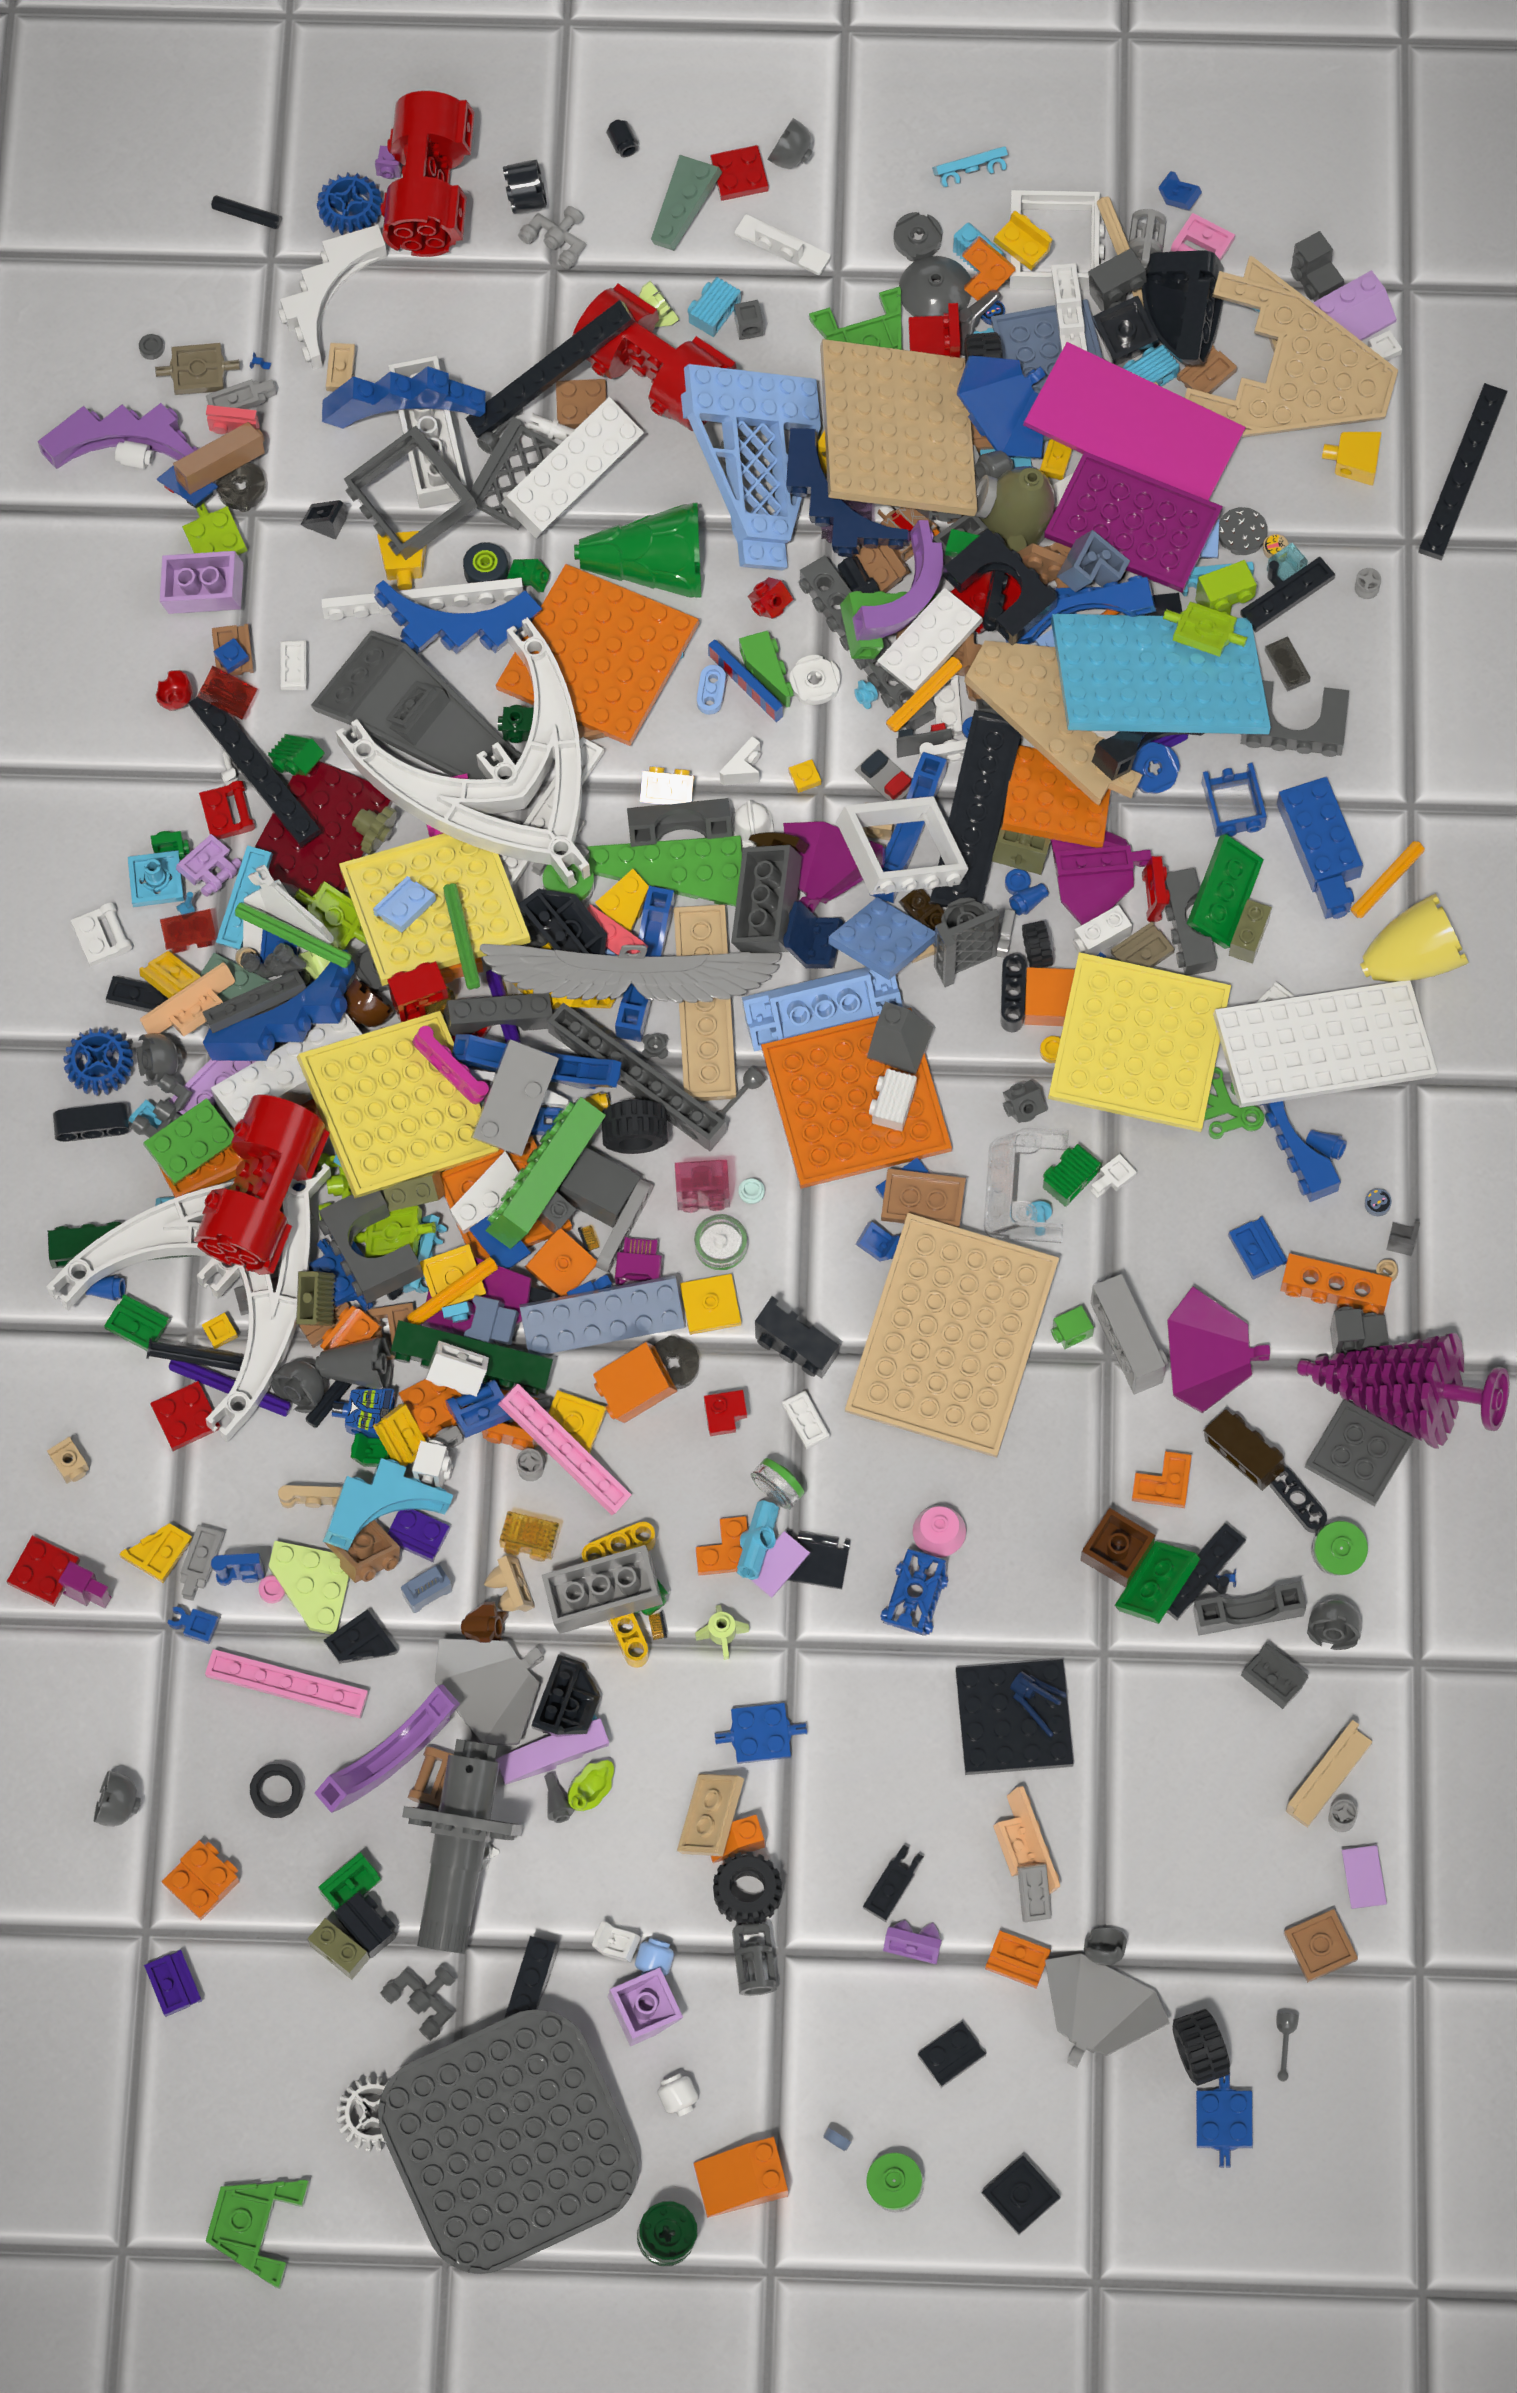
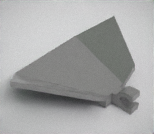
M439 1639L435 1683L438 1686L443 1684L460 1703L456 1708L457 1713L481 1743L490 1745H519L539 1687V1682L529 1670L541 1663L544 1658L540 1650L535 1647L520 1660L508 1641L492 1640L490 1643H480L475 1640Z
M1083 1954L1045 1960L1057 2031L1075 2044L1068 2057V2064L1077 2068L1086 2050L1108 2056L1170 2023L1155 1990L1107 1966L1098 1965L1090 1961Z

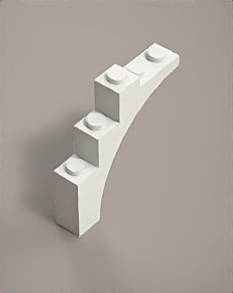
M378 225L322 241L324 251L320 252L323 264L301 270L303 280H300L299 284L302 293L280 299L282 309H278L281 323H287L289 332L295 330L298 341L303 340L305 347L302 348V353L305 361L311 362L313 370L322 367L319 351V330L329 301L340 286L353 274L369 264L387 258L385 242Z

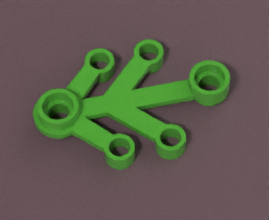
M1215 1067L1213 1073H1217L1220 1077L1212 1079L1211 1084L1214 1086L1217 1096L1209 1093L1207 1105L1212 1107L1206 1109L1204 1121L1224 1114H1229L1236 1118L1223 1123L1218 1121L1211 1123L1208 1131L1209 1136L1213 1139H1220L1225 1132L1241 1127L1247 1131L1260 1129L1265 1119L1262 1110L1256 1106L1239 1108V1106L1232 1104L1222 1079L1223 1072ZM1231 1083L1230 1090L1234 1095H1236L1233 1084ZM1252 1116L1256 1121L1251 1123L1246 1118ZM1218 1127L1221 1129V1132L1216 1134L1212 1129Z

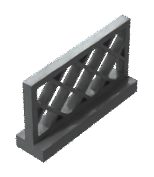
M512 417L469 491L478 506L477 509L519 530L522 524L518 520L516 521L507 516L506 508L501 503L500 493L512 491L518 485L514 483L511 473L524 471L525 475L528 476V469L536 468L543 461L540 449L550 448L554 450L559 445L522 426L521 420ZM523 434L532 439L534 446L521 449L518 440ZM536 451L539 461L526 464L523 453ZM519 455L522 466L509 468L508 457ZM508 475L511 485L498 488L496 478ZM496 494L499 506L489 507L483 501L485 497Z
M997 909L950 929L945 922L935 926L934 968L944 987L954 984L955 974L997 956L1000 916Z

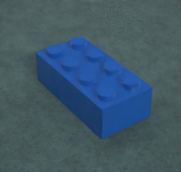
M1327 776L1279 791L1276 805L1312 892H1316L1317 882L1340 875H1342L1344 882L1360 878L1363 863Z

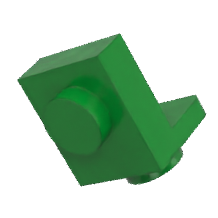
M514 559L507 579L522 578V586H532L537 592H544L550 571L538 559Z
M161 831L156 835L150 836L154 853L179 851L180 860L190 853L188 839L183 840L181 831Z
M362 1433L355 1434V1439L351 1446V1458L363 1467H377L381 1458L385 1460L391 1459L380 1438H367Z

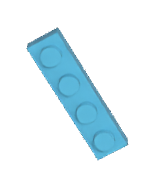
M247 845L218 933L217 944L236 950L243 947V919L235 916V909L240 902L244 903L246 896L261 888L260 885H254L248 876L256 872L255 869L259 866L265 865L269 869L273 856L271 852Z

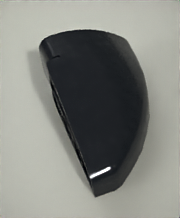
M1207 250L1151 253L1146 268L1147 282L1141 287L1144 309L1158 339L1170 354L1186 366H1203L1214 343L1224 300L1212 296L1219 271L1224 272V267L1217 255Z

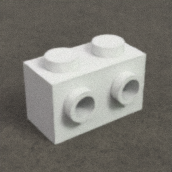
M438 1341L428 1367L426 1380L431 1381L437 1386H446L457 1390L461 1394H470L477 1397L487 1371L489 1357Z
M436 1440L420 1441L412 1470L414 1478L420 1480L425 1485L443 1488L445 1480H450L453 1470L447 1447Z

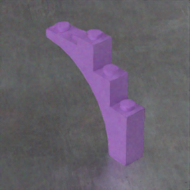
M162 403L158 404L142 418H139L132 409L128 410L122 404L102 420L94 411L89 412L82 406L38 441L41 454L56 469L88 452L117 447L119 442L124 443L125 441L147 444L150 446V450L166 454L177 461L198 450L195 446L191 448L187 443L186 437L179 430L177 422L179 418L172 408L167 409Z

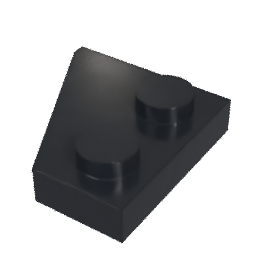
M368 1609L323 1640L339 1664L391 1656L398 1653L396 1647Z

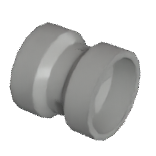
M532 1448L524 1449L518 1454L516 1464L519 1476L526 1481L533 1482L538 1480L544 1472L541 1454Z
M1341 1799L1336 1801L1332 1805L1328 1816L1330 1826L1337 1832L1349 1831L1356 1822L1357 1808L1349 1800Z

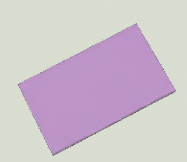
M784 1531L776 1540L774 1547L766 1552L759 1578L751 1581L772 1598L810 1552Z
M1377 1845L1342 1850L1351 1909L1387 1905Z

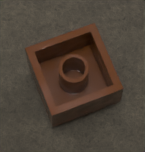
M1109 1508L1083 1548L1080 1561L1126 1588L1154 1545L1156 1535Z

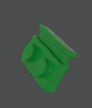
M124 1294L121 1302L117 1304L104 1327L106 1330L147 1351L149 1338H152V1341L158 1342L170 1320L168 1317Z

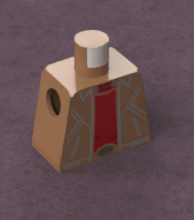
M883 505L878 510V514L883 519L880 524L887 527L907 529L910 534V531L919 520H928L930 530L933 532L937 529L935 523L913 508L900 507L895 510L890 505ZM911 537L910 546H903V549H895L904 563L914 556Z

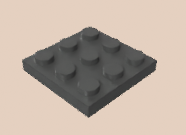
M1344 1399L1305 1464V1468L1375 1507L1412 1445L1414 1438Z

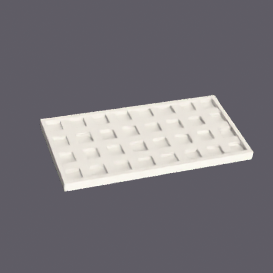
M1398 981L1215 1009L1213 1012L1239 1108L1433 1078L1438 1074L1411 981Z

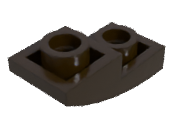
M776 832L757 833L750 835L748 839L756 847L791 845L797 852L803 854L806 853L809 846L799 837Z
M923 889L912 890L898 901L910 917L935 931V926L941 923L944 910L939 904H929L930 897Z

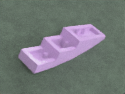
M601 1718L591 1722L587 1734L563 1737L551 1735L497 1758L496 1762L500 1763L499 1770L504 1784L507 1785L554 1770L557 1765L582 1758L585 1753L609 1746V1740Z

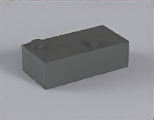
M791 845L743 848L731 943L740 952H789L784 947L783 937L787 932L790 910L793 907V903L797 901L802 856Z

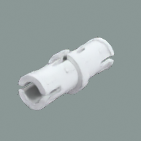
M532 413L527 427L528 429L548 435L547 438L552 439L554 437L562 441L575 430L559 424L558 420L554 419V421H551Z

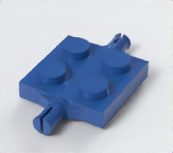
M326 1239L320 1240L317 1243V1247H319L324 1255L309 1263V1270L334 1273L335 1277L333 1279L335 1282L333 1284L335 1287L333 1290L335 1292L333 1295L335 1298L333 1301L335 1302V1307L348 1301L357 1300L364 1311L371 1309L373 1303L366 1304L362 1295L357 1297L351 1285L354 1282L352 1276L346 1277L340 1265V1262L343 1261L341 1256L334 1255ZM353 1241L352 1250L358 1255L365 1257Z
M785 1703L731 1709V1732L714 1733L716 1745L732 1742L736 1751L737 1764L791 1758V1736L807 1734L806 1723L790 1725L786 1717Z
M1230 2073L1225 2076V2083L1224 2077L1219 2078V2089L1196 2091L1197 2148H1211L1219 2151L1220 2168H1224V2157H1226V2168H1231L1230 2151L1239 2148H1253L1252 2091L1230 2089Z

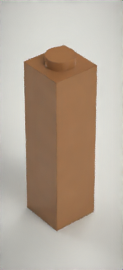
M247 422L173 463L176 480L189 494H192L265 453L263 446L265 439L262 432Z

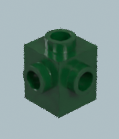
M521 705L503 707V716H498V731H502L505 741L511 743L528 741L534 708Z

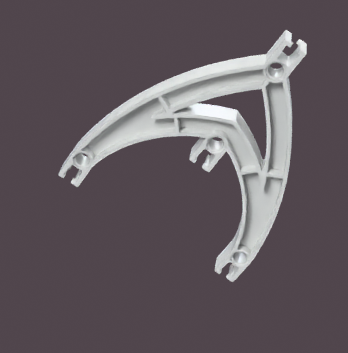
M528 617L522 620L523 631L521 634L523 637L527 635L529 637L526 641H521L515 634L517 631L515 626L507 629L508 643L525 664L534 690L532 726L524 751L516 765L497 742L492 745L493 756H491L493 761L499 760L500 763L496 766H491L485 759L487 756L485 751L477 754L478 767L487 779L451 778L412 767L388 754L374 743L357 719L351 722L353 731L351 736L359 738L355 743H350L345 737L347 732L344 728L336 731L338 745L354 767L388 799L425 824L480 849L515 859L552 865L568 888L577 884L574 873L567 869L571 864L577 866L584 879L590 876L589 863L574 845L582 802V762L576 717L571 697L558 663L548 644ZM533 651L539 652L538 654H530ZM362 753H369L368 756H359ZM553 758H555V791L548 830L520 825L486 815L525 809L542 785ZM503 776H510V778L506 780L500 779ZM558 851H566V852H567V853H565V854H563V855H558V854H556Z
M325 1163L321 1166L322 1170L312 1179L296 1181L292 1178L280 1209H283V1214L287 1218V1224L291 1225L292 1228L282 1251L281 1268L275 1293L273 1292L269 1274L259 1275L255 1272L246 1271V1265L239 1266L235 1264L233 1267L226 1268L222 1265V1262L212 1258L197 1274L198 1283L205 1289L208 1286L206 1281L216 1272L223 1276L217 1285L212 1283L209 1286L212 1290V1295L217 1299L240 1276L248 1300V1340L239 1374L229 1394L206 1418L207 1426L215 1432L218 1429L215 1424L225 1415H229L232 1419L226 1429L221 1426L218 1430L221 1433V1438L226 1442L236 1434L257 1409L271 1386V1382L274 1379L272 1378L273 1375L281 1367L297 1327L298 1271H309L311 1217L309 1199L331 1176L330 1167ZM234 1181L207 1187L168 1200L110 1230L76 1255L46 1286L48 1294L56 1300L59 1297L57 1292L65 1284L70 1283L73 1287L67 1296L62 1294L59 1297L63 1307L69 1310L93 1284L124 1267L168 1256L196 1255L210 1257L197 1247L199 1242L193 1241L204 1215L202 1213L205 1208V1199L212 1190L229 1189ZM298 1183L306 1186L302 1191H295L292 1187ZM83 1270L86 1272L85 1277L81 1279L73 1277L76 1271ZM236 1402H242L246 1405L241 1411H235L231 1407Z

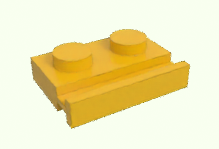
M169 951L150 961L147 967L139 968L140 976L168 999L201 977Z
M399 1404L381 1418L379 1423L373 1425L391 1460L397 1461L404 1467L415 1461L420 1441L426 1442L406 1404Z

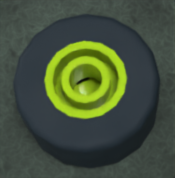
M482 542L473 545L463 558L464 576L467 583L505 580L508 577L507 556L504 550L496 544Z

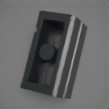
M358 1892L347 1903L338 1908L334 1914L354 1940L367 1951L368 1956L373 1958L396 1938L393 1931L396 1926L387 1915L381 1917L377 1913L378 1905L369 1894L364 1897Z

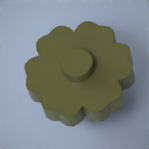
M387 806L378 815L371 810L361 809L352 826L356 828L358 833L364 836L361 843V850L368 855L374 854L376 849L388 839L397 819L396 810Z

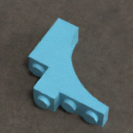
M381 1458L371 1484H367L358 1477H346L339 1492L323 1542L348 1551L357 1534L375 1519L395 1511L410 1509L434 1511L445 1515L453 1495L447 1493L443 1488L425 1485L416 1478L404 1477L406 1467L400 1465L395 1460Z

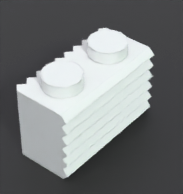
M890 1069L886 1070L884 1077L879 1076L876 1091L880 1093L877 1100L872 1099L869 1109L873 1124L903 1131L917 1085L916 1076Z

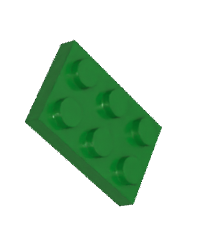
M1155 1541L1114 1606L1119 1612L1159 1624L1200 1558L1194 1552Z

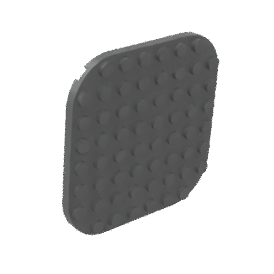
M526 2010L502 2019L403 2066L390 2078L381 2094L378 2120L384 2141L432 2247L445 2262L459 2270L474 2274H485L504 2269L611 2218L626 2205L635 2188L638 2177V2159L629 2134L583 2034L571 2021L557 2013L546 2010Z

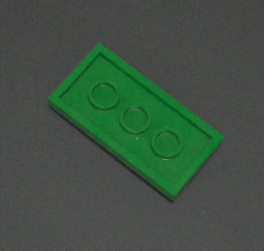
M1227 834L1220 835L1186 924L1202 935L1211 937L1212 941L1222 948H1230L1247 899L1250 898L1264 859Z

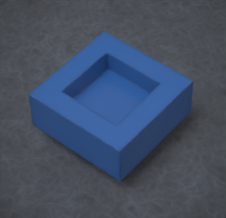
M235 638L213 651L214 656L228 674L249 661L248 655Z

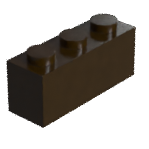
M1225 1409L1203 1430L1205 1442L1263 1491L1285 1470L1284 1456L1276 1447H1269L1259 1432L1256 1430L1251 1431L1247 1428L1244 1420L1238 1414L1232 1415Z

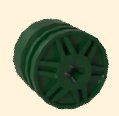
M662 2201L651 2206L643 2214L637 2230V2244L641 2254L649 2262L658 2266H674L683 2262L690 2255L697 2238V2223L693 2214L684 2205L674 2201ZM663 2230H667L668 2234L673 2233L674 2236L671 2237L670 2242H666L665 2238L659 2237L662 2235Z

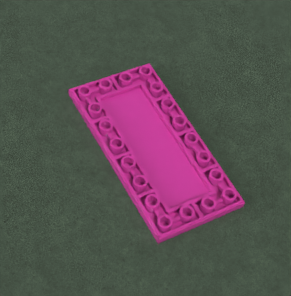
M1066 342L1023 426L1082 454L1086 451L1206 500L1210 499L1246 428L1069 342Z

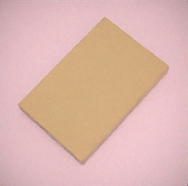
M698 1774L677 1848L678 1852L690 1855L723 1856L744 1778L738 1775Z

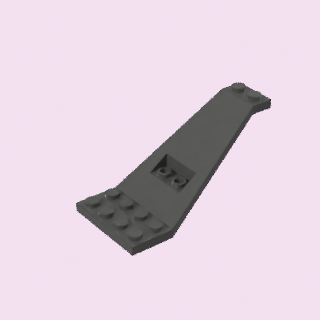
M374 631L368 633L311 704L315 712L349 725L357 719L369 735L452 777L467 773L468 779H487L478 767L477 754L485 751L487 753L485 759L491 766H496L500 762L499 760L493 761L491 756H493L492 745L497 742L515 765L522 755L516 752L408 645ZM503 776L500 779L506 780L509 779L510 776Z

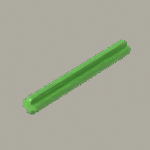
M454 883L446 884L443 887L466 987L469 990L478 989L480 987V979L458 888Z
M240 902L235 909V916L336 965L347 968L352 960L351 954L243 902Z

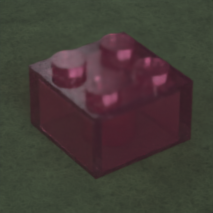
M727 1160L675 1163L678 1211L683 1210L686 1213H694L699 1209L721 1211L730 1207Z

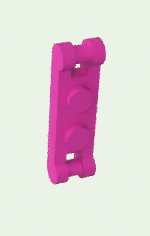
M420 1027L412 1041L415 1048L469 1102L475 1105L481 1103L489 1091L487 1083L477 1081L471 1075L468 1067L459 1063L452 1056L450 1049L445 1045H441L433 1037L434 1033L431 1027Z

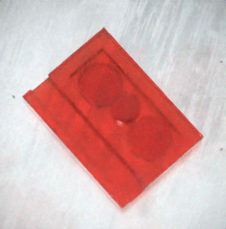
M212 666L197 697L242 720L257 688Z

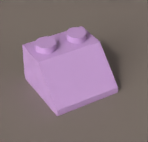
M657 1968L609 1990L608 1999L630 2047L656 2036L683 2018L661 1968Z

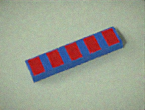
M714 639L708 644V656L776 723L783 718V705L717 640Z

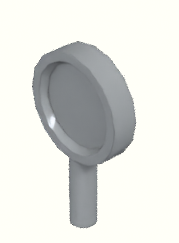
M984 475L979 480L975 476L976 517L984 519L991 512L997 497V478Z

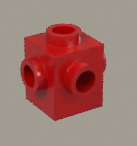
M770 577L758 583L753 588L754 591L747 596L752 603V610L758 616L771 619L781 615L784 608L794 600L781 580Z

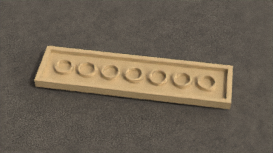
M725 905L674 907L676 956L728 954ZM712 997V1002L697 1001V1003H689L683 1000L682 1003H679L684 1091L697 1101L727 1100L736 1097L731 998L723 1000Z

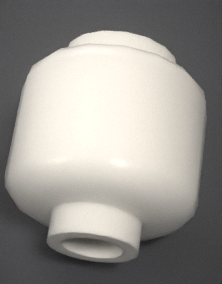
M681 2073L660 2082L662 2086L658 2089L657 2093L667 2113L677 2112L678 2117L693 2111L692 2105L697 2102L698 2094L688 2076L682 2077Z

